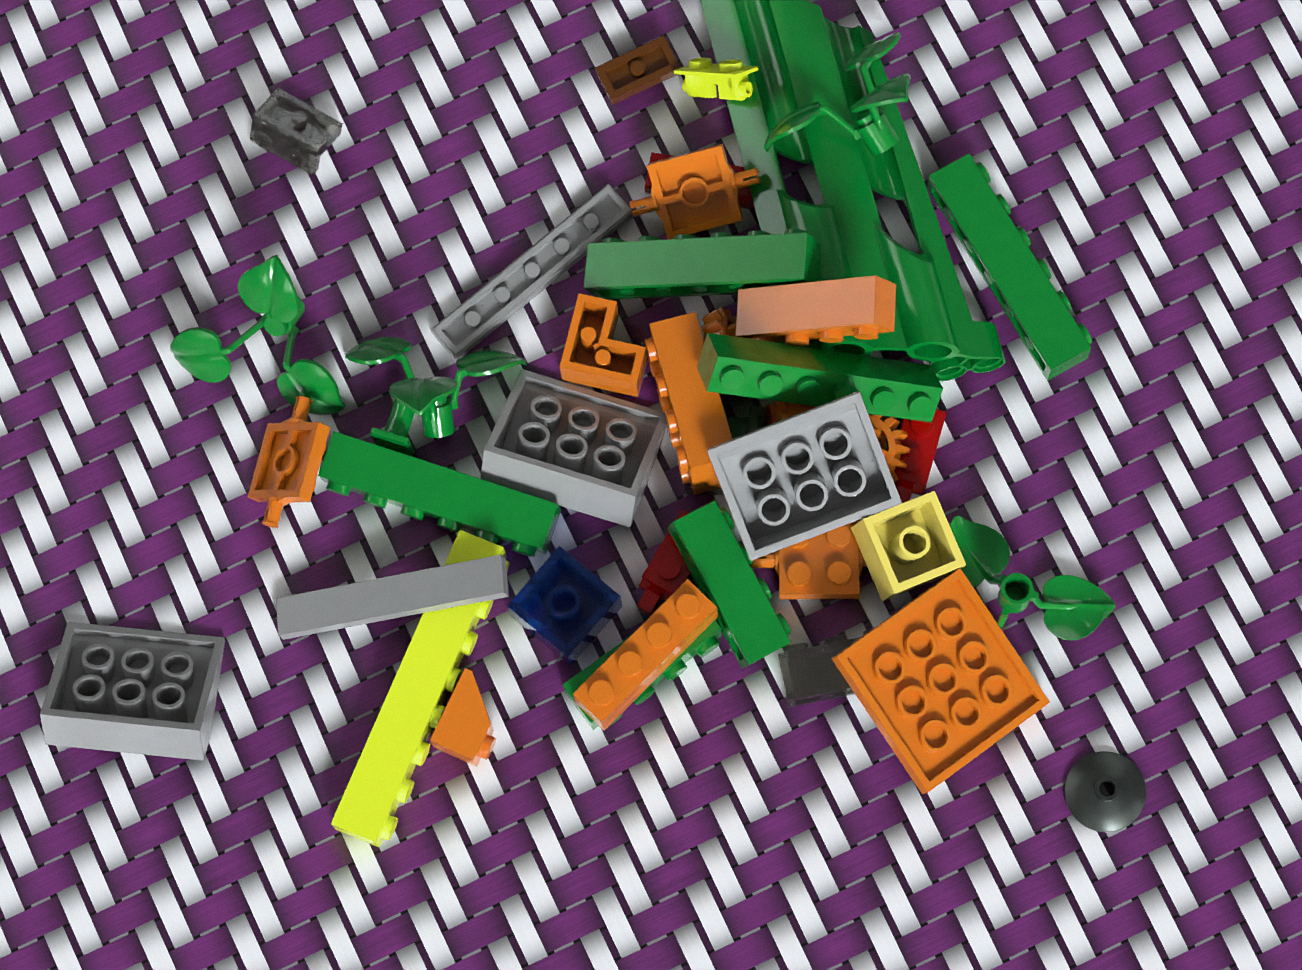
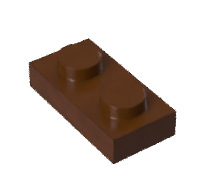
M662 36L595 67V74L611 105H614L678 75L674 74V70L679 69L680 66L665 37Z

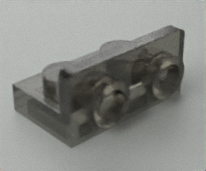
M277 88L253 113L250 140L262 149L272 152L290 162L293 166L313 175L319 168L320 156L341 134L343 123Z

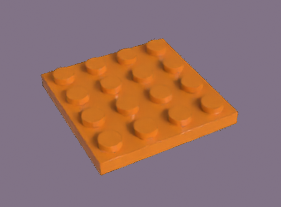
M961 568L951 572L831 658L922 794L930 792L1050 703Z

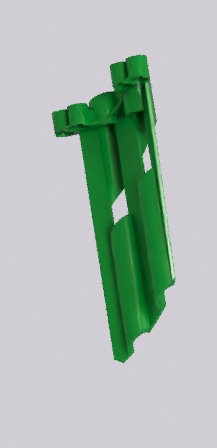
M700 0L716 63L719 64V62L724 60L738 59L742 60L743 66H757L759 69L748 74V81L753 86V92L750 97L743 101L728 99L726 101L744 169L746 171L757 167L759 171L756 176L760 175L761 183L750 185L749 188L761 231L770 234H784V231L787 229L807 231L821 245L818 281L876 275L896 284L894 332L878 333V338L873 340L854 338V335L844 336L843 342L827 343L819 339H809V345L803 347L870 356L873 351H906L908 356L913 359L929 361V365H931L940 382L961 377L969 370L975 373H985L996 370L1004 365L1006 360L995 324L972 320L897 103L881 105V109L898 136L899 141L879 155L872 156L862 138L855 141L848 131L827 115L817 116L805 127L773 142L768 152L764 148L768 134L784 116L816 101H819L821 105H827L853 127L857 128L856 118L869 109L852 113L850 108L859 99L868 95V91L860 67L848 71L845 65L855 53L870 43L875 42L872 33L859 25L850 28L831 22L823 16L821 6L807 0ZM881 58L872 61L869 67V74L874 88L888 80ZM776 152L793 161L803 164H814L824 204H809L787 195ZM872 190L886 197L906 202L920 254L903 247L882 229Z

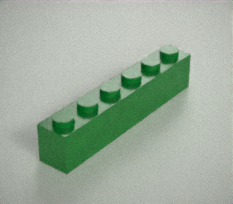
M967 154L930 174L927 189L1048 381L1088 359L1092 338L1084 324L1081 322L1076 324L1071 316V304L1063 291L1059 290L1056 292L1049 281L1051 273L1042 258L1036 259L1029 249L1031 242L1025 230L1020 225L1015 227L1008 216L1011 214L1005 198L1001 194L995 195L988 184L991 182V179L984 165L981 162L975 163L971 155Z
M787 229L784 231V234H770L765 231L754 230L749 231L747 236H733L729 233L716 232L712 233L711 237L708 238L678 234L674 236V239L661 240L654 236H641L638 238V241L627 242L619 238H605L603 243H588L584 289L595 297L614 300L738 294V289L816 282L819 279L821 245L807 231L802 229Z
M707 333L697 365V370L708 392L818 407L859 391L868 414L931 423L943 391L939 379L931 365L713 333Z
M333 431L318 474L327 483L326 489L331 492L348 496L349 492L353 491L364 495V502L384 509L387 503L402 507L401 514L420 521L423 520L424 515L439 519L437 523L439 527L458 533L461 527L476 531L475 536L497 544L499 539L512 543L513 551L530 557H534L536 551L543 554L547 553L561 513V508L556 503Z

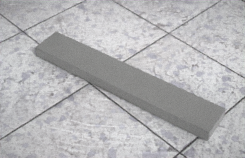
M607 184L431 329V333L457 361L586 256L588 243L603 242V239L609 237L633 217L632 209Z
M496 555L276 598L278 636L285 640L509 597L506 559L502 555Z

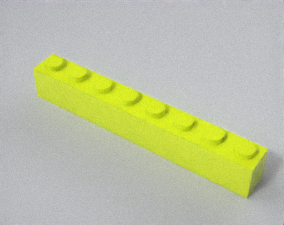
M459 530L444 565L502 555L506 559L507 556L504 547ZM506 560V569L508 570L509 561ZM494 600L422 614L331 822V825L336 830L379 848L384 839L388 841L391 839L398 823V818L394 817L400 802L406 803L410 797L414 786V781L410 779L415 766H422L430 750V744L426 742L431 729L436 728L444 712L445 706H442L448 691L453 693L461 677L462 670L458 669L463 656H470L475 647L478 634L474 633L477 623L480 618L484 620L487 618Z

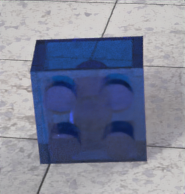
M558 546L507 605V608L514 620L572 666L620 610L622 601L618 593L562 547Z

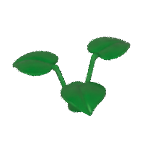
M900 31L865 46L855 53L845 65L848 71L860 67L868 91V95L859 99L850 108L852 113L869 109L856 118L857 128L853 127L827 105H821L819 101H816L790 112L772 128L764 144L766 152H768L773 142L805 127L820 115L829 116L848 131L855 141L862 138L872 156L879 155L893 147L899 141V138L883 113L881 105L908 102V87L911 77L908 73H904L874 88L869 74V67L872 61L886 55L898 44L902 36Z
M274 255L263 263L248 269L238 281L239 295L246 306L256 313L264 314L246 332L225 347H222L216 333L199 327L182 331L171 342L170 350L183 368L202 381L216 383L225 380L231 372L232 365L226 354L233 352L264 326L265 330L273 336L288 335L283 360V367L286 372L281 373L277 378V386L282 396L292 406L295 405L296 396L310 398L312 403L309 413L333 414L340 412L345 407L340 398L335 380L322 365L308 359L297 360L294 364L291 362L295 337L299 333V329L295 325L304 314L305 306L303 301L297 296L293 282L278 255Z
M393 336L378 337L364 341L344 353L345 358L358 364H379L392 359L402 364L407 379L392 384L390 386V393L403 406L421 416L423 434L428 438H442L455 432L452 410L459 408L458 395L462 379L465 376H487L519 364L526 365V360L517 355L499 350H481L462 356L456 361V367L459 369L456 371L454 380L448 377L421 379L415 378L409 361L404 352L412 349L411 343L406 339Z
M955 516L950 523V528L966 563L961 570L973 588L979 586L985 579L991 585H1001L997 596L998 603L1002 608L997 621L1001 629L1010 613L1024 611L1029 602L1032 601L1039 609H1046L1044 624L1052 634L1058 638L1073 641L1085 638L1093 633L1114 611L1116 604L1105 591L1095 584L1076 576L1060 575L1049 579L1044 584L1042 591L1044 601L1038 597L1039 593L1034 591L1032 581L1024 574L1012 573L1008 576L993 577L1002 573L1009 562L1010 550L1005 538L996 530L986 525L966 520L960 516Z

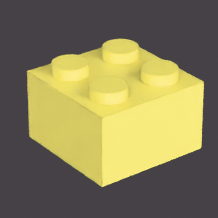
M935 491L866 517L851 527L882 601L945 577L966 565Z

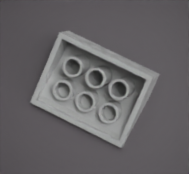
M521 369L484 448L480 479L556 503L565 508L631 527L668 424L664 412Z
M859 391L707 449L750 561L902 504Z
M68 622L40 712L45 744L204 761L213 726L225 645L224 637Z

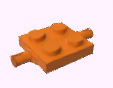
M723 143L648 163L647 169L652 183L651 196L630 201V209H633L631 211L633 217L656 211V214L663 222L667 239H674V236L678 234H693L742 221L744 217L738 200L739 188L760 184V175L756 176L759 171L755 167L750 170L734 173V170L728 164Z
M296 396L291 418L281 423L267 424L248 498L257 502H268L262 524L268 527H279L278 524L283 506L291 502H310L316 487V478L322 456L326 450V441L330 427L320 422H306L312 400L304 396Z
M858 520L754 559L751 568H775L779 579V600L859 599V578L863 567H867L851 530V527L857 524Z

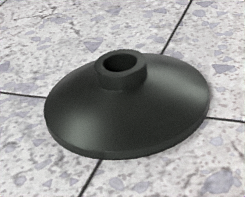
M1108 751L1094 752L1081 758L1071 768L1065 782V801L1073 817L1083 826L1098 832H1115L1129 826L1140 815L1146 800V785L1138 767L1125 756ZM1110 783L1114 787V794L1111 796L1102 795L1099 790L1100 784Z

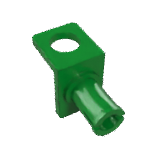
M394 399V405L385 430L372 427L370 435L375 445L413 457L414 449L410 440L406 437L415 413Z

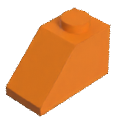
M464 668L430 738V742L433 747L477 767L481 758L487 760L496 743V737L492 736L494 729L476 678L471 670Z

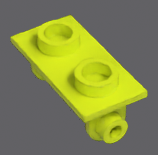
M701 57L688 60V66L674 70V74L685 75L682 89L690 97L715 98L717 97L718 85L719 99L743 101L750 97L753 92V86L748 81V74L759 69L757 66H743L742 60L738 59L724 60L719 62V64H713L711 58Z

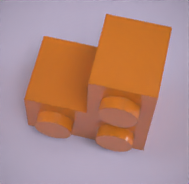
M578 294L560 363V372L564 381L639 397L648 361L646 347L613 340L619 318L616 301Z

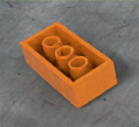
M696 312L650 323L651 338L645 339L648 353L647 359L652 377H655L657 394L662 412H665L670 441L672 447L676 450L677 464L682 483L690 482L694 495L721 488L707 449L731 440L732 436L719 393L706 390L697 370L704 340Z

